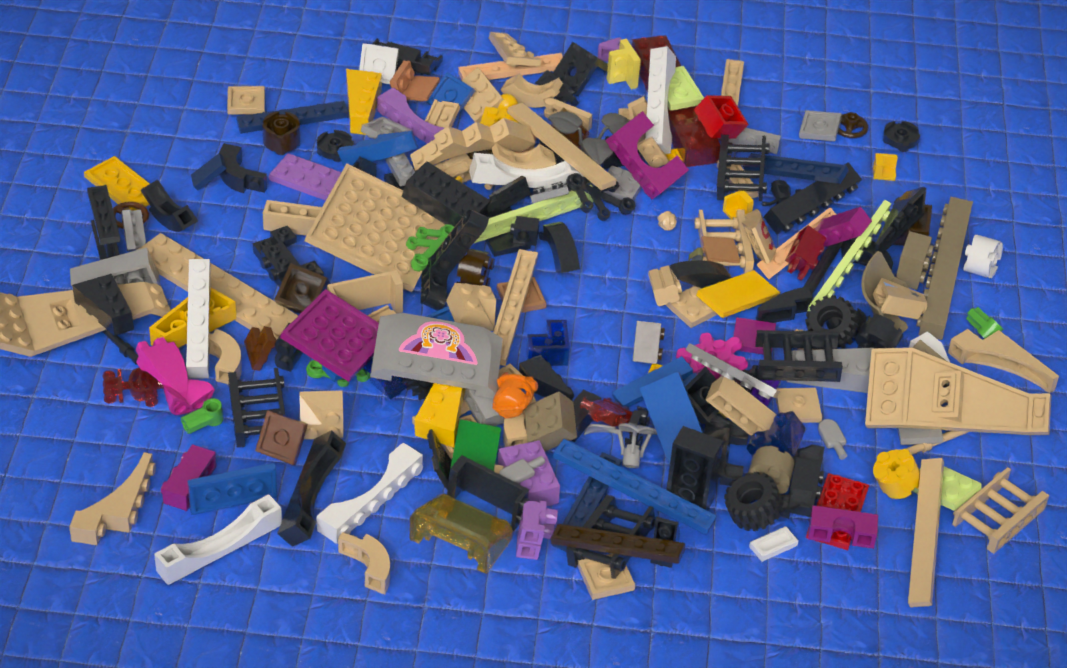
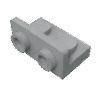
M123 210L121 214L127 251L138 250L146 244L141 210Z

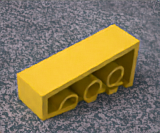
M346 69L350 133L367 135L361 132V127L363 124L374 119L377 97L382 92V73Z
M212 287L210 289L209 332L236 319V302ZM188 297L149 327L152 346L154 340L164 337L168 343L174 342L178 348L187 344Z
M434 383L414 419L415 436L428 440V431L432 429L441 444L454 448L465 388Z

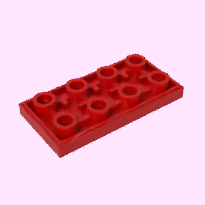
M828 473L817 506L861 512L869 485ZM808 528L807 535H806V538H807V539H808V534H809V528ZM835 531L832 533L830 542H818L848 550L852 537L847 532Z

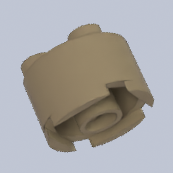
M774 446L759 448L752 457L748 473L754 474V472H759L760 475L765 473L768 477L771 476L779 492L782 494L786 493L794 470V459L788 452L782 453L778 451L779 448Z

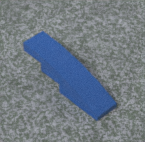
M404 131L381 134L376 139L359 141L357 145L340 147L338 154L345 167L346 163L353 166L360 156L373 162L414 150L418 145L413 132Z

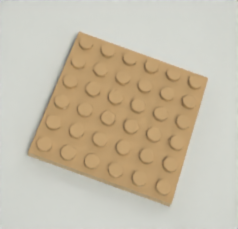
M346 163L304 241L374 275L397 270L403 282V289L413 292L422 271L417 272L413 270L411 260L415 254H423L429 247L417 246L415 250L407 248L406 242L409 237H416L419 227L440 230L445 224L402 198L403 190ZM427 236L426 239L437 240L439 237Z

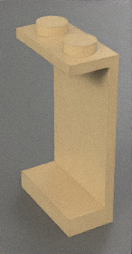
M644 96L628 104L630 119H633L642 111L647 116L648 102ZM644 133L639 138L637 149L650 167L659 168L669 162V159L652 136L645 139L646 133Z
M397 270L327 285L328 291L358 310L391 304L396 313L403 312V282Z

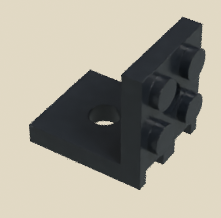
M572 42L553 74L569 85L575 92V95L579 96L597 66L607 72L608 64ZM573 68H576V74L574 76H571V70Z

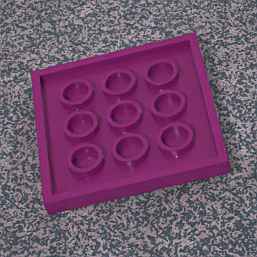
M325 289L282 331L280 338L349 382L374 356L379 323Z

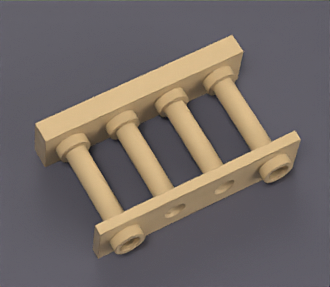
M699 210L698 217H695L694 225L695 229H698L701 248H703L702 236L732 238L735 242H738L736 248L739 249L738 255H741L740 263H716L723 264L724 266H740V268H743L744 273L753 271L754 258L752 247L742 224L745 221V210H737L736 217H733V219H704L703 210ZM706 227H733L736 230L735 232H706ZM703 251L702 260L707 261L705 252Z
M1008 467L1003 472H998L991 482L953 513L954 520L952 525L957 527L965 520L988 536L989 540L987 550L993 554L1042 513L1046 508L1049 495L1044 491H1041L1036 497L1034 495L1030 496L1008 481L1011 469ZM1003 487L1027 504L1024 507H1018L997 492ZM991 498L1014 515L1011 518H1005L987 506L985 502ZM978 509L1000 524L1001 527L992 529L974 517L972 513Z

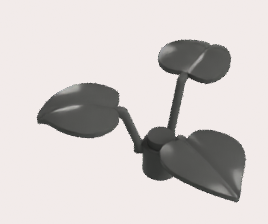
M564 111L554 113L548 118L554 127L563 133L572 134L578 131V144L581 145L580 150L598 165H601L613 154L607 142L601 139L605 131L609 129L614 134L630 121L620 114L607 113L602 118V123L605 127L598 138H585L583 140L582 129L579 127L582 125V120L576 114Z

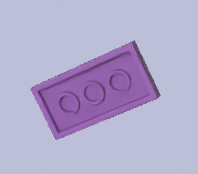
M288 153L269 174V180L326 201L341 172Z

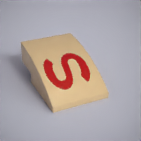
M756 209L744 215L745 221L742 224L756 256L767 264L773 259L776 247L760 211Z

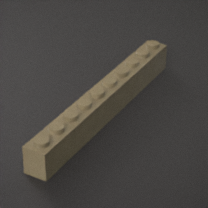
M950 197L949 204L945 203L944 215H942L940 223L942 227H939L937 236L939 239L936 240L935 251L931 263L935 264H931L928 274L932 277L928 276L925 287L929 288V290L925 289L924 292L927 309L923 315H920L917 326L920 327L919 335L928 331L936 339H943L973 201Z

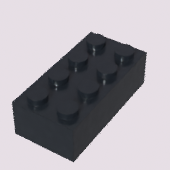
M428 161L406 181L402 193V198L445 225L449 224L454 227L469 209L485 216L490 200Z
M682 426L672 445L667 491L708 511L715 498L723 440Z

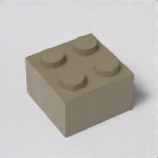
M909 231L900 257L896 278L906 282L908 288L918 290L919 284L924 283L926 272L924 271H928L931 261L928 256L931 257L934 246L931 245L932 237Z
M561 392L536 401L525 409L527 443L540 440L545 452L559 446L563 439L570 441L577 438L574 403Z

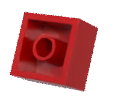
M707 95L694 109L699 121L705 127L706 133L711 138H721V135H729V139H736L749 125L732 96Z

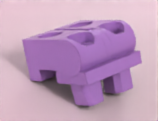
M528 501L524 504L517 533L516 557L538 560L543 538L551 539L554 525L557 522L558 510L546 508V501H540V503Z

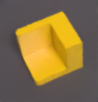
M875 153L873 179L895 181L897 155Z
M745 191L732 193L724 197L722 211L730 219L736 217L737 210H745L746 215L752 212L754 200Z

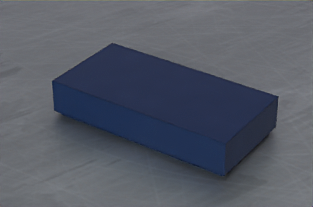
M220 153L191 174L194 188L200 190L227 169L224 157Z

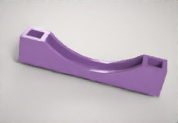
M391 88L377 97V111L380 114L412 129L413 135L427 144L435 139L434 135L444 129L418 117L410 109L406 96L395 88Z

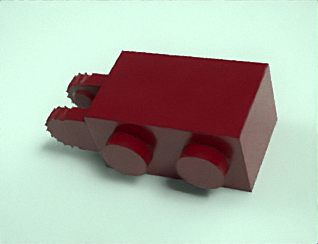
M809 225L798 233L785 259L790 264L787 272L791 274L798 269L797 279L801 281L806 276L808 270L814 269L817 265V257L825 249L826 237Z

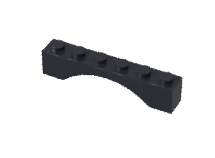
M332 430L314 439L277 534L292 547L311 538L316 525L313 512L316 497L326 477L341 459L346 443Z

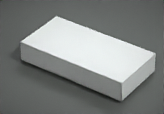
M785 526L751 541L749 547L763 562L798 546V540Z

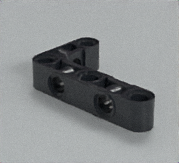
M469 209L428 260L426 268L422 270L421 304L437 311L443 309L447 300L448 275L484 232L488 225V217Z

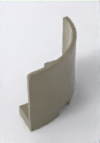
M877 251L869 260L863 272L862 292L873 314L889 318L895 323L894 327L897 330L900 328L902 333H904L908 329L906 322L897 315L882 313L880 308L877 307L873 292L881 278L907 288L908 286L906 282L894 277L882 253Z

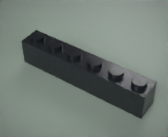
M848 162L844 165H847L849 171L841 184L816 181L772 207L763 218L777 235L783 231L787 233L794 227V224H802L809 215L813 217L818 214L822 207L825 210L833 204L832 201L836 200L838 202L846 196L847 192L851 194L859 188L857 186L858 183L862 180Z

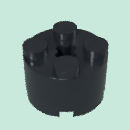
M874 314L873 317H870L869 315L856 334L857 348H896L903 337L902 330L900 328L897 330L894 327L895 323L885 316Z

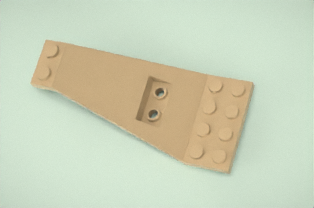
M136 282L118 285L132 312L133 320L148 314L163 317L171 311L163 289L158 284ZM73 290L18 297L0 292V349L32 357L107 330L98 323L96 317L90 316L86 313L84 307L78 306L74 302Z
M876 348L871 351L865 426L867 428H919L1018 435H1050L1052 396L1050 393H1026L914 348ZM949 383L948 387H943L944 384ZM943 403H948L946 407H942Z

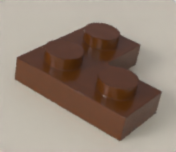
M264 326L261 332L259 328L252 327L244 341L252 370L260 371L263 364L267 362L271 349L275 347L276 337L271 327Z

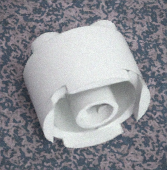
M975 234L972 245L968 244L965 255L968 258L964 265V271L992 278L998 269V266H995L997 260H1001L1003 244L1001 241Z

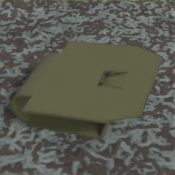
M699 247L690 253L689 261L690 259H692L691 261L702 260V248Z

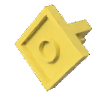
M627 39L620 40L619 50L609 52L607 82L613 84L626 81L631 89L638 88L641 59Z

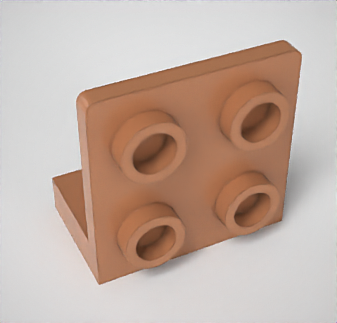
M403 61L390 80L391 88H395L404 94L406 100L422 102L430 98L439 84L440 78L414 76L411 62Z

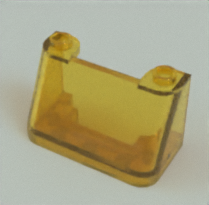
M438 494L415 509L410 516V540L419 544L424 537L429 541L432 536H435L467 550L468 559L472 560L474 558L479 564L477 570L485 574L489 572L512 540L513 531L509 522L467 505L446 494Z

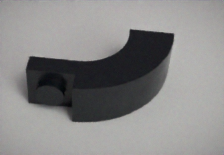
M159 180L140 190L151 206L149 208L151 214L167 229L180 232L198 222L188 205L181 207L172 201Z

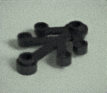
M578 173L571 174L566 179L567 187L575 191L582 202L580 205L581 210L589 213L593 208V203L588 200L586 192L590 194L599 210L597 216L602 221H606L610 216V211L605 207L602 200L618 207L619 211L624 215L630 214L635 209V202L631 198L625 197L619 200L604 193L605 191L616 192L619 188L618 181H616L614 187L611 186L600 190L597 186L587 185L590 181Z

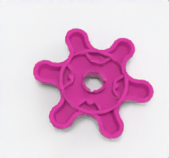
M710 333L701 334L699 344H696V347L739 370H745L748 367V361L744 357L734 355L743 346L738 337H732L724 342L723 340L714 341ZM686 348L677 350L676 359L682 356L690 364L693 373L705 367L703 364L692 359V354L686 351ZM708 368V370L713 374V376L716 379L722 376L721 374Z

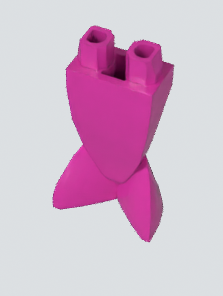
M164 337L154 340L151 347L146 341L137 344L136 352L138 359L136 363L141 370L150 373L163 384L166 401L173 415L193 412L202 408L203 403L207 399H211L215 389L208 382L188 379L183 357L174 342L168 343Z

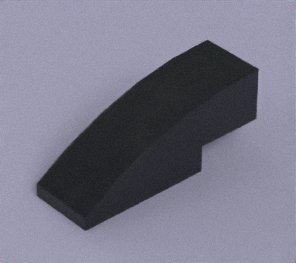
M693 260L670 265V269L678 280L699 288H705L708 284L713 285L731 278L724 265L716 262Z
M808 287L790 290L768 300L758 308L756 320L770 323L794 320L795 314L807 312L813 298Z

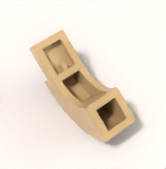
M521 74L507 79L500 90L503 94L513 95L517 99L518 104L524 103L527 107L540 108L545 106L546 98H553L558 95L563 83L558 78L544 85H534L526 81Z
M497 143L492 147L493 155L498 160L515 168L541 169L556 165L553 151L540 144L533 150L525 153L512 152Z
M342 532L338 537V552L365 564L367 567L365 571V587L385 595L390 583V558L385 547L368 534L361 540L354 535Z

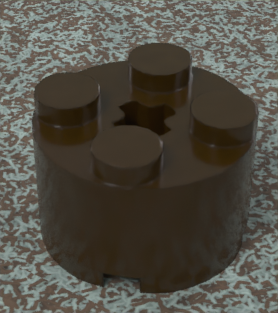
M273 112L264 118L262 125L263 144L266 148L276 152L278 155H285L288 151L300 146V123L296 115L290 112H285V114Z
M469 249L459 262L457 277H460V282L457 283L490 286L491 279L488 277L490 270L494 268L495 259L491 258V254L488 252Z

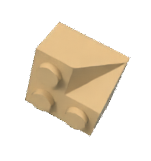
M454 283L446 300L454 321L484 327L489 331H493L495 328L496 299L491 287Z
M342 391L300 392V421L308 424L304 439H315L331 430L340 438H343Z

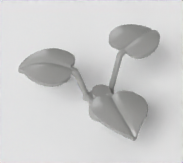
M628 423L619 424V429L604 424H591L586 428L584 435L596 432L617 434L621 446V455H623L622 466L627 468H639L640 457L643 458L644 450L651 435H658L655 428L643 425L635 426ZM623 431L633 432L632 443L628 444L625 448L622 433ZM637 433L648 434L641 450H639L638 445H635Z

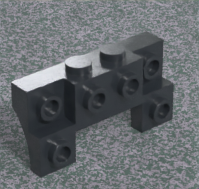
M379 38L372 43L373 45L399 48L396 71L403 61H410L414 74L419 72L430 75L433 70L436 71L443 61V55L434 57L426 51L421 56V50L393 42L381 43Z
M288 225L270 231V238L253 243V253L259 259L261 267L267 270L270 279L275 281L279 288L290 263L324 276V272L315 260L300 265L287 249L289 245L297 243V237Z
M716 414L705 424L704 434L723 440L718 478H720V485L731 486L730 483L733 480H738L737 477L739 476L743 477V466L728 463L730 444L747 445L749 434L735 423L724 418L721 414Z
M813 444L799 449L781 447L780 452H788L794 459L795 465L790 493L788 495H781L784 505H782L783 512L780 513V517L789 519L790 513L810 517L815 499L820 498L822 487L818 486V483L822 484L825 472L820 471L825 447Z

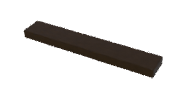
M557 524L551 536V544L677 564L680 563L686 549L685 543L564 524Z

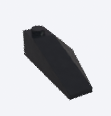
M920 187L907 191L894 201L890 214L876 242L875 253L880 251L883 254L924 216L927 188Z

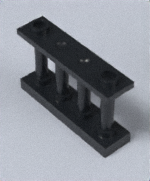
M721 135L717 200H724L725 193H729V191L759 192V201H763V194H767V182H764L766 155H769L770 143H766V136H762V145H738L729 142V135ZM732 152H760L761 158L731 157L729 154H732ZM731 165H760V171L730 170L727 167H731ZM759 178V184L729 183L726 179Z
M107 185L87 188V194L94 220H91V226L99 258L103 260L120 255L117 242H120V235Z
M757 330L755 347H763L764 360H759L758 380L840 382L843 368L842 362H834L833 349H837L839 332ZM771 348H783L784 360H772ZM792 348H804L805 361H793ZM812 349H824L825 361H813Z
M274 368V379L242 382L237 380L236 372L228 373L237 448L245 447V438H249V435H259L262 430V426L248 427V425H243V423L247 422V420L264 419L268 411L246 412V410H241L242 407H245L244 405L277 402L278 409L269 410L285 415L281 388H284V378L279 376L278 368ZM275 387L276 394L246 397L239 395L242 390Z
M606 495L583 527L646 537L650 530H653L655 527L654 507L649 506L642 516L618 509L615 503V496ZM616 517L637 524L633 529L612 524L610 521ZM566 548L568 566L576 568L578 561L584 559L610 566L611 578L616 579L619 573L625 569L627 562L632 557L614 554L613 557L587 549Z

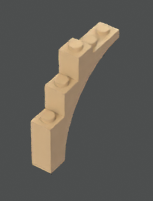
M503 118L490 127L475 122L463 131L447 126L434 135V140L413 152L410 156L414 169L417 171L426 161L435 165L458 155L492 150L496 143L508 150L522 152L534 145L535 141L530 127Z

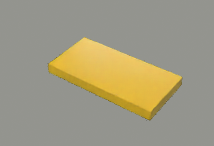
M113 156L84 172V177L95 186L107 185L110 198L117 204L137 202L145 207L149 205L140 190L150 183L117 157ZM132 207L123 208L125 210L130 211L139 210L137 208Z
M753 270L699 289L696 296L721 318L765 303L773 297L780 295V291Z

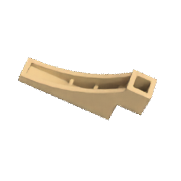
M966 329L951 339L948 354L961 364L973 363L1002 369L1029 380L1048 393L1053 392L1056 388L1059 375L999 330L982 340L969 329Z
M143 453L132 474L114 492L84 510L75 511L69 526L72 542L98 545L100 537H104L106 529L130 533L132 525L137 523L138 509L143 506L144 493L149 490L150 476L155 474L156 463H153L151 453Z

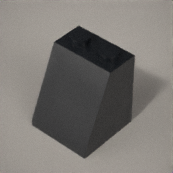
M705 366L682 379L699 423L707 424L719 412V410L706 401L710 387L717 379Z

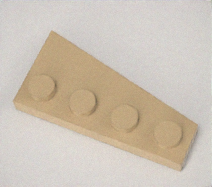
M490 32V41L507 65L540 67L541 59L533 58L534 54L531 51L526 52L525 47L517 44V41L507 33Z

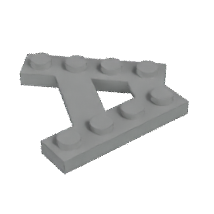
M691 343L688 344L686 351L692 354V359L730 380H733L735 377L741 380V385L750 390L752 387L759 389L758 394L767 399H770L771 396L777 398L780 393L777 389Z

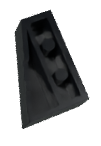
M112 274L72 285L74 302L78 306L84 307L86 313L90 316L96 317L98 323L114 336L134 330L132 312Z

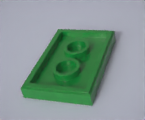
M460 419L451 467L463 455L494 471L501 428Z

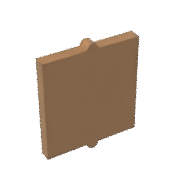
M701 237L702 250L705 252L707 261L740 263L739 249L736 248L734 239Z

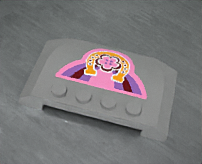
M407 313L381 316L370 377L391 381L392 376L466 388L475 390L474 396L493 399L497 392L503 338L484 327Z

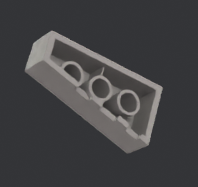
M147 247L70 268L71 286L108 274H112L117 285L148 282L161 286L160 275Z
M874 348L833 349L834 362H842L843 368L840 382H787L868 393L871 351ZM804 350L792 351L793 361H805ZM812 350L813 361H825L824 350Z

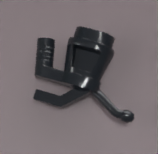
M784 180L773 181L771 183V192L775 200L762 202V206L779 204L789 198L791 191L787 182ZM796 189L795 194L801 191V189Z

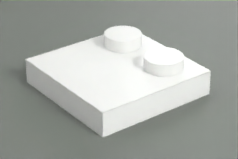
M363 43L359 70L382 73V83L390 84V80L396 73L399 48Z

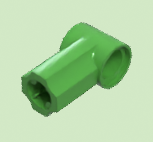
M979 307L972 308L967 313L966 319L984 338L998 330L1001 332L1004 330Z
M215 398L207 399L203 403L202 408L181 417V423L187 434L193 433L207 425H220L224 419L221 401Z

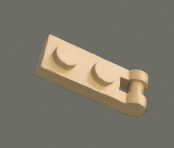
M554 98L545 99L544 105L546 108L544 116L546 118L560 112L564 107L568 112L580 117L582 126L587 131L592 128L593 114Z

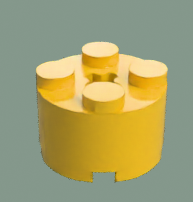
M896 449L881 452L877 455V460L873 466V474L882 492L887 494L888 497L892 499L906 498L912 494V490L919 488L920 470L909 450Z

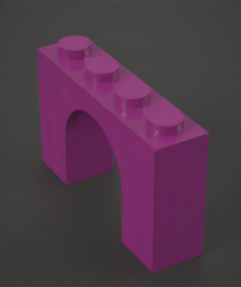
M642 111L605 141L609 148L618 156L621 163L629 170L632 177L640 184L645 194L652 200L689 169L678 155L660 168L650 167L642 161L637 150L638 140L654 126Z

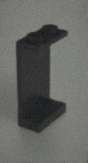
M463 455L450 468L447 490L448 498L455 500L460 492L465 490L512 514L510 530L515 531L520 524L523 506L526 502L530 501L528 499L529 489Z

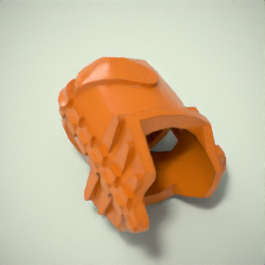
M504 372L497 379L499 390L493 398L492 408L504 418L520 416L531 400H533L534 392L538 389V383L533 377Z

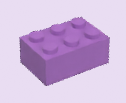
M540 440L499 449L498 465L504 466L503 468L521 459L528 463L542 456L545 464L534 469L535 475L519 484L529 489L528 499L530 501L538 503L546 501V506L559 504L560 485Z

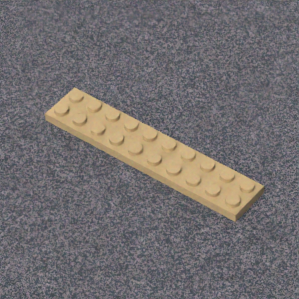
M162 233L139 248H148L159 275L188 292L189 259H203L202 257ZM210 263L211 287L236 302L235 321L249 330L252 327L259 328L260 332L264 326L271 327L277 340L286 325L298 317L297 314L278 305L272 299Z

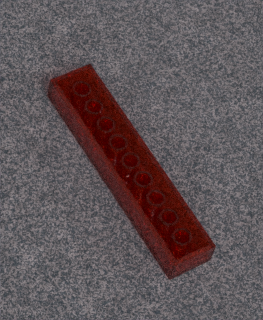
M666 35L632 39V47L641 59L639 75L647 92L651 49L668 46L676 56ZM676 56L675 67H680L681 64ZM697 106L671 111L668 108L672 144L674 149L678 150L686 167L714 164L719 161L720 143L717 138H711L706 133L705 127L699 121L694 111Z

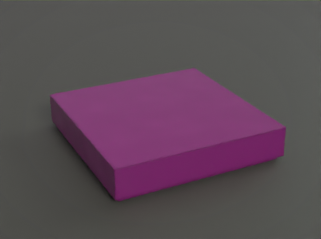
M737 317L733 337H738L743 345L738 351L763 354V347H755L757 330H775L776 323Z

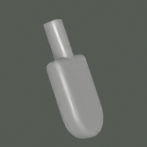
M831 419L822 420L818 425V432L828 449L834 448L839 459H845L847 454L843 446L846 445V439L839 425Z
M542 456L528 463L521 459L500 470L499 474L519 484L535 475L534 469L545 464V460Z

